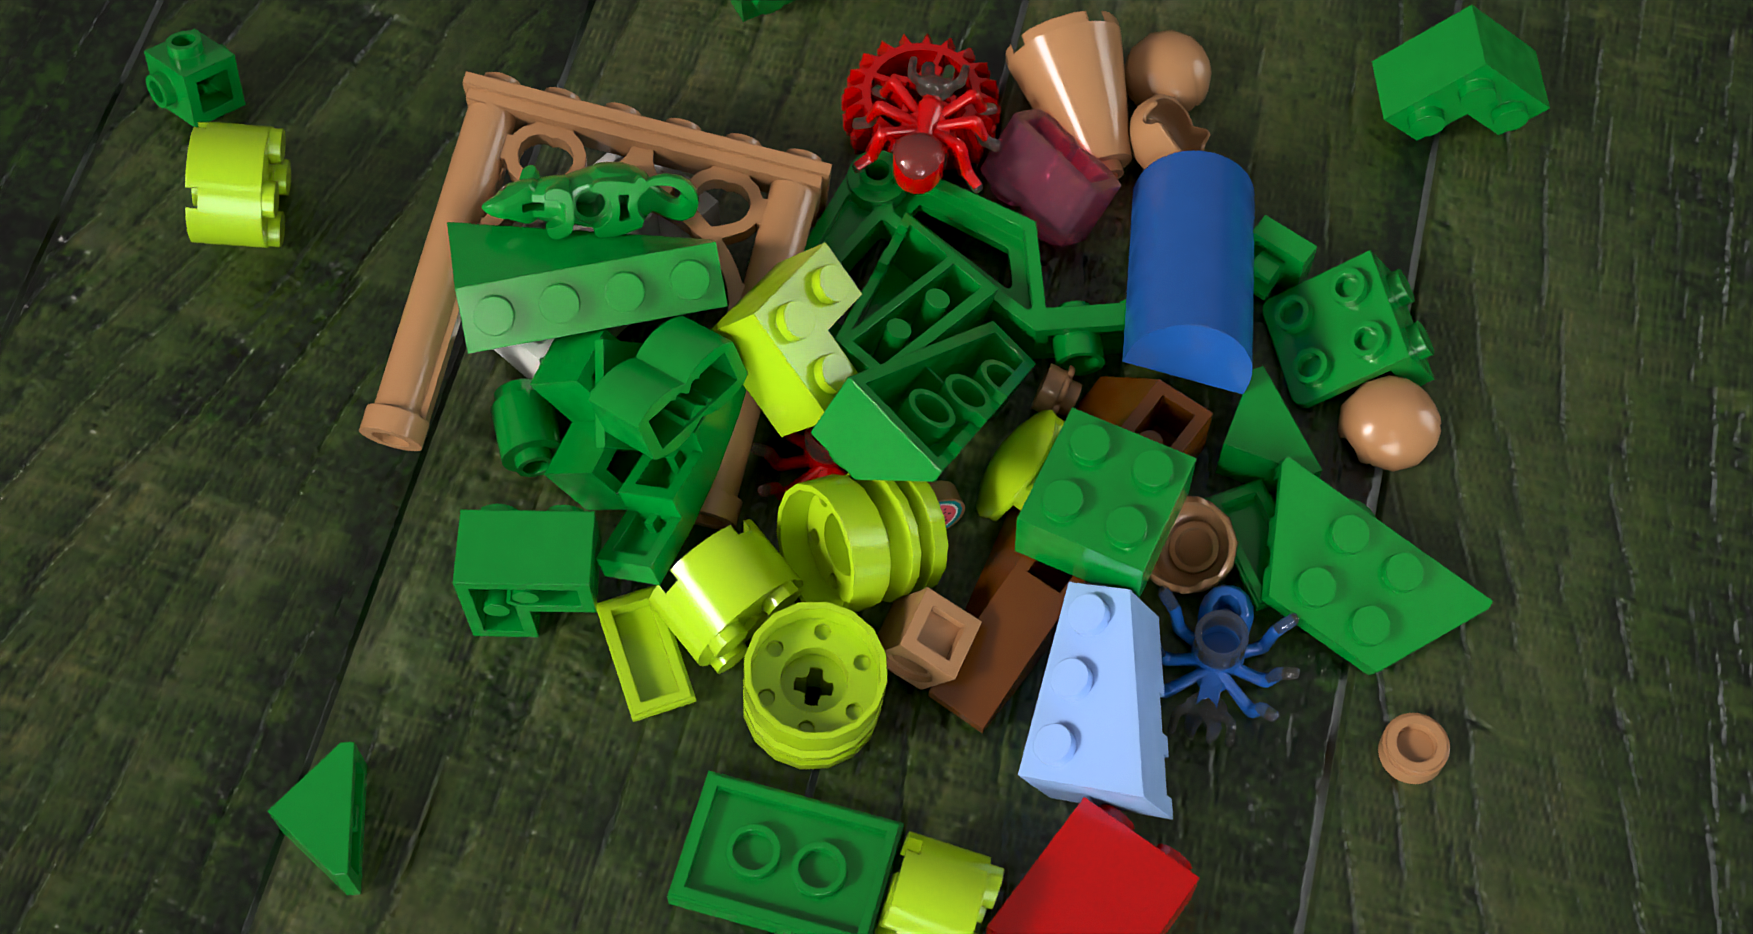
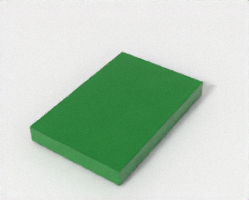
M708 771L667 895L668 903L775 934H874L903 835L904 823Z

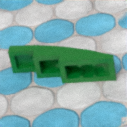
M744 385L723 407L709 415L702 416L690 437L675 451L657 460L645 454L641 456L618 491L627 511L596 557L606 577L655 585L662 583L691 532L717 476L742 408L747 390Z

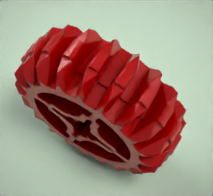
M929 33L925 35L921 43H911L907 36L903 34L898 47L894 48L881 41L880 47L877 49V56L863 53L862 60L859 62V69H850V75L847 78V88L844 89L841 98L842 111L844 112L842 115L843 129L846 131V136L851 137V146L855 154L868 152L873 138L879 129L894 127L888 122L898 127L901 125V123L886 116V121L881 116H878L868 124L866 116L876 101H884L907 113H911L895 93L888 99L880 95L879 90L890 77L894 76L902 82L917 103L923 99L925 90L929 95L941 96L944 94L942 101L944 107L972 89L978 90L984 103L988 106L986 112L978 114L973 104L947 119L966 116L981 118L988 133V139L985 142L971 129L966 128L950 132L951 136L966 143L970 162L979 164L980 158L983 156L984 147H991L995 139L996 126L1000 122L1001 106L998 105L999 89L996 85V80L990 79L987 62L975 63L972 48L955 52V45L951 37L942 45L933 44ZM898 139L888 140L882 151L893 154V149ZM948 148L945 154L944 170L948 169L961 176L957 156L951 148Z

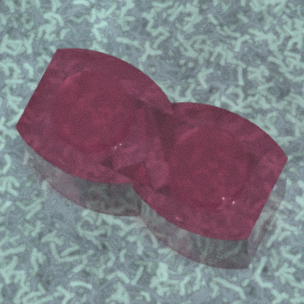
M1039 108L1016 112L980 168L987 181L991 184L993 194L998 199L1008 205L1021 207L1026 217L1036 221L1038 237L1046 243L1061 247L1085 241L1121 187L1120 182L1108 167L1091 153L1081 148L1070 132L1056 119Z

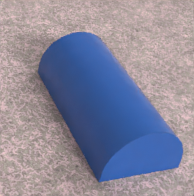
M1206 151L1176 152L1154 161L1139 176L1133 188L1122 362L1244 394L1251 381L1253 370V230L1255 192L1248 174L1231 159Z

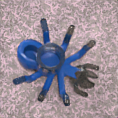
M1162 585L1158 588V596L1170 614L1173 631L1191 646V653H1171L1164 650L1161 644L1162 665L1191 666L1196 668L1192 672L1169 683H1165L1164 696L1160 698H1169L1196 682L1200 688L1198 693L1193 694L1187 698L1185 703L1176 706L1172 710L1167 732L1174 734L1180 717L1187 714L1183 726L1187 737L1193 739L1197 728L1204 721L1206 728L1205 740L1211 743L1220 735L1223 722L1226 725L1225 746L1232 747L1235 738L1236 721L1227 712L1228 707L1220 698V693L1225 691V689L1247 717L1256 718L1262 716L1266 720L1274 722L1279 717L1278 711L1263 702L1254 704L1231 676H1237L1263 688L1271 687L1283 679H1297L1300 673L1297 667L1280 666L1274 668L1269 673H1261L1243 665L1245 658L1265 654L1282 634L1295 627L1299 622L1297 614L1290 613L1273 624L1260 640L1248 644L1249 633L1254 619V610L1249 595L1241 588L1234 585H1221L1207 593L1199 607L1195 633L1186 625L1181 606L1169 587Z

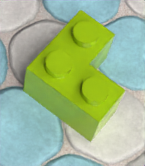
M826 242L777 263L711 329L733 341L748 373L743 385L781 437L815 426L847 378L858 373L828 330L862 293Z

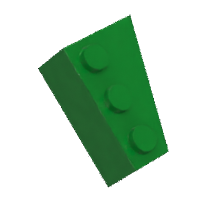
M905 212L869 281L863 287L862 295L853 305L835 341L858 373L980 326L999 288Z

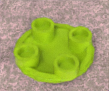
M1042 410L1020 424L995 451L980 484L976 509L981 518L997 521L1012 506L1019 510L1022 509L1065 422L1056 415L1055 411Z

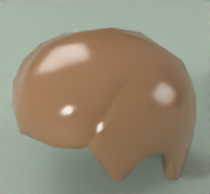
M1175 30L1153 32L1132 47L1124 65L1126 93L1137 107L1148 98L1160 93L1175 97L1185 110L1189 112L1205 100L1212 75L1210 61L1203 46L1192 36Z
M1160 93L1141 103L1135 109L1130 120L1129 134L1132 155L1144 170L1154 161L1169 154L1182 151H1204L1206 142L1210 137V132L1207 129L1193 126L1188 112L1175 97Z
M1388 375L1362 384L1341 405L1337 431L1340 438H1345L1349 441L1360 463H1371L1372 466L1394 472L1417 466L1437 446L1441 434V418L1436 405L1423 388L1407 378Z
M1187 496L1149 578L1156 585L1180 594L1201 593L1215 588L1219 582L1225 580L1234 568L1239 543L1231 518L1211 501L1198 496Z

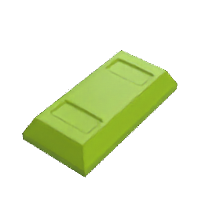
M657 585L597 603V613L633 722L697 701L675 635L649 603L650 596Z

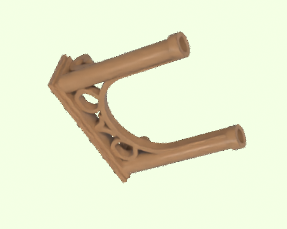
M466 71L462 82L468 105L466 115L375 403L366 406L359 432L368 439L389 447L407 451L422 450L461 322L454 285L447 222L510 226L516 221L490 216L482 210V204L495 196L501 189L506 170H508L512 182L519 180L523 169L520 165V158L529 147L545 144L567 151L573 157V164L565 174L587 167V156L584 147L623 156L624 158L620 162L638 167L645 171L649 177L658 175L654 164L694 174L689 180L697 190L698 196L713 188L741 195L748 202L750 208L747 215L740 221L714 227L710 226L698 210L694 217L684 221L673 220L652 211V213L678 226L692 238L713 239L716 241L724 288L727 295L728 312L777 263L804 252L810 228L815 227L817 220L820 219L828 204L832 164L822 162L819 156L807 150L788 149L786 152L763 147L759 141L744 134L730 133L723 137L701 131L699 126L685 119L668 118L664 122L641 116L639 111L622 103L611 102L601 106L581 101L576 94L566 89L548 87L545 91L522 86L515 78L503 73L487 72L483 76ZM660 186L663 190L675 196L674 187ZM761 192L766 193V199L762 198ZM757 232L744 282L742 283L738 268L726 245L744 241ZM747 390L719 471L694 524L718 530L729 525L734 529L737 527L743 505L738 495L761 413L760 407Z

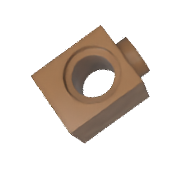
M928 587L894 601L877 635L886 653L887 669L920 690L955 680L982 621Z

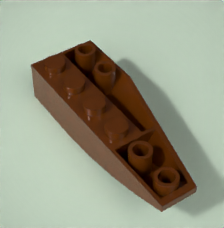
M1101 376L1075 408L1194 458H1197L1204 449L1213 415L1211 411L1162 380L1149 378ZM1012 506L1008 511L965 609L966 612L982 621L956 679L932 686L929 690V697L982 734L1052 645L1068 583L1094 585L1016 552L1017 517L1021 510L1015 506Z

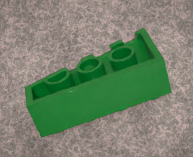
M447 222L454 285L468 354L728 306L717 245L713 239L638 234L598 238L594 231L572 230V233L564 238L552 239L548 236L545 228Z
M991 321L849 376L810 433L826 448L831 459L837 465L846 469L856 480L934 482L989 419L1000 413L1036 363L994 321Z

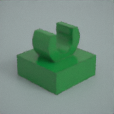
M1265 215L1253 230L1254 295L1264 301L1277 285L1288 290L1305 282L1308 279L1317 246Z

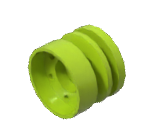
M849 473L846 475L831 474L794 485L785 492L778 508L777 538L779 551L803 581V586L799 588L801 591L799 596L801 602H830L857 613L867 610L881 601L893 602L927 587L932 588L939 583L946 569L948 538L945 518L936 494L927 481L856 480Z
M799 602L773 613L754 632L744 657V719L754 741L774 760L798 769H828L853 758L871 739L881 712L887 686L886 653L875 630L852 610L830 602ZM808 687L820 688V698L817 706L804 704Z

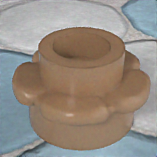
M1051 363L1039 385L1030 409L1037 412L1053 410L1056 415L1059 414L1067 418L1071 408H1074L1083 386L1082 383L1072 379L1076 371L1075 367L1070 365L1068 370Z

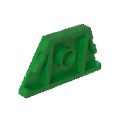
M1286 456L1275 467L1273 481H1278L1274 517L1269 519L1267 538L1270 562L1264 569L1261 600L1285 617L1292 615L1297 626L1368 676L1383 670L1488 610L1493 600L1290 457Z

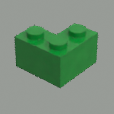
M1474 5L1466 7L1372 61L1384 120L1417 141L1423 137L1439 133L1446 125L1466 114L1496 134L1501 135L1506 131L1516 130L1524 126L1529 119L1550 109L1536 50Z
M607 329L557 337L553 340L529 384L572 421L544 475L586 510H627L618 491L643 453L632 450L596 448L595 411L588 400L591 389L595 388L594 340H619Z
M489 504L483 506L480 510H460L453 586L473 636L539 637L541 612L597 611L600 566L596 557L601 551L602 538L595 511H584L572 505H555L548 508L547 511L517 510L505 504Z

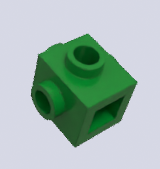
M195 28L190 31L176 32L170 35L165 42L144 51L150 74L146 77V86L150 96L159 107L167 108L191 126L198 127L197 122H210L245 105L235 54L230 52L223 44L216 43Z

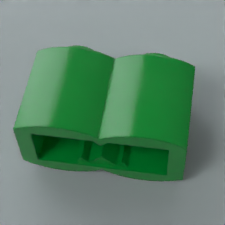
M678 316L666 321L651 333L639 349L636 357L625 360L612 368L598 382L588 400L605 432L648 457L657 460L679 448L693 433L702 416L717 411L729 402L743 385L748 373L733 341L684 316Z

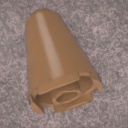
M1080 11L1052 18L1030 28L1022 34L1025 44L1016 53L1011 45L1006 50V62L1010 73L1075 178L1089 180L1090 185L1099 186L1111 183L1122 177L1124 174L1123 168L1132 160L1122 35L1117 18L1110 12L1101 11L1104 21H1089L1086 11Z

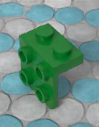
M1369 250L1268 299L1264 303L1263 315L1291 398L1300 407L1310 408L1388 371H1392L1397 377L1407 378L1419 386L1434 380L1427 360L1428 357L1434 355V348L1423 325L1419 321L1413 323L1407 305L1415 302V298L1405 275L1400 269L1391 271Z

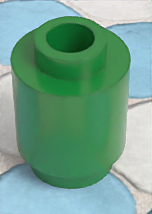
M527 378L512 380L498 387L493 395L495 402L490 408V413L504 468L517 472L524 477H536L545 474L562 442V436L555 407L529 385L532 379Z

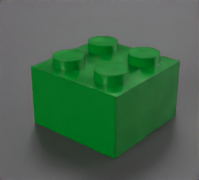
M1072 407L1017 517L1015 551L1094 585L1130 589L1140 599L1189 493L1197 458Z

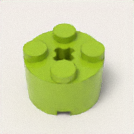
M197 122L198 127H193L190 136L185 173V188H191L193 205L198 207H185L186 226L190 241L192 243L268 248L269 246L282 247L285 232V216L283 211H278L279 195H289L291 185L290 159H284L286 146L285 129L261 125Z
M751 519L743 520L744 532L738 534L729 525L697 545L670 570L678 581L667 593L657 585L649 599L650 605L698 665H711L718 674L729 670L745 656L748 647L744 642L750 639L754 632L773 613L796 604L794 601L801 594L799 588L803 586V581Z
M909 831L900 855L904 856L901 870L896 872V874L893 873L875 934H977L974 933L976 922L981 923L987 908H993L1003 879L1004 868L992 865L991 857Z

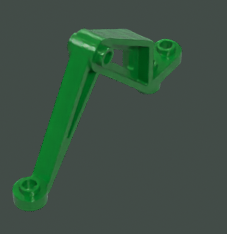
M881 151L880 156L875 162L860 171L854 162L866 153L859 155L853 160L846 177L807 239L804 251L826 242L843 268L849 273L879 239H885L890 243L905 212L914 218L917 212L922 211L1008 255L1011 287L1005 288L919 222L999 288L984 320L987 323L994 321L1030 358H1054L1056 366L1068 370L1069 366L1072 365L1076 370L1074 376H1081L1101 369L1105 364L1104 355L1123 354L1126 299L1119 303L1090 305L1085 301H1069L1058 307L1046 308L1036 221L943 179H940L939 183L929 192L923 194L906 192L898 186L893 176L892 153Z

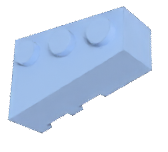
M1074 582L1068 583L1018 776L1049 798L1080 803L1085 797L1099 807L1101 804H1108L1121 811L1173 820L1172 799L1167 795L1164 761V758L1169 757L1167 736L1162 732L1160 697L1164 696L1159 617L1130 589Z

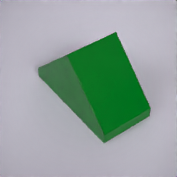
M1264 366L1252 370L1251 381L1237 407L1224 441L1215 473L1246 484L1262 478L1268 492L1277 494L1278 481H1273L1274 469L1279 461L1286 456L1318 478L1321 475L1322 469Z
M340 742L268 810V813L281 831L346 895H361L367 763L355 742Z

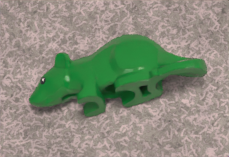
M600 162L568 174L540 177V173L534 165H528L522 169L519 180L501 187L495 196L482 204V210L496 218L510 219L525 224L533 223L537 219L548 222L546 224V231L552 239H561L570 235L574 225L592 227L598 238H609L642 228L645 219L652 211L679 221L694 217L699 205V196L691 181L681 175L662 173L649 177L645 171L624 162ZM660 186L675 187L681 194L679 197H675Z

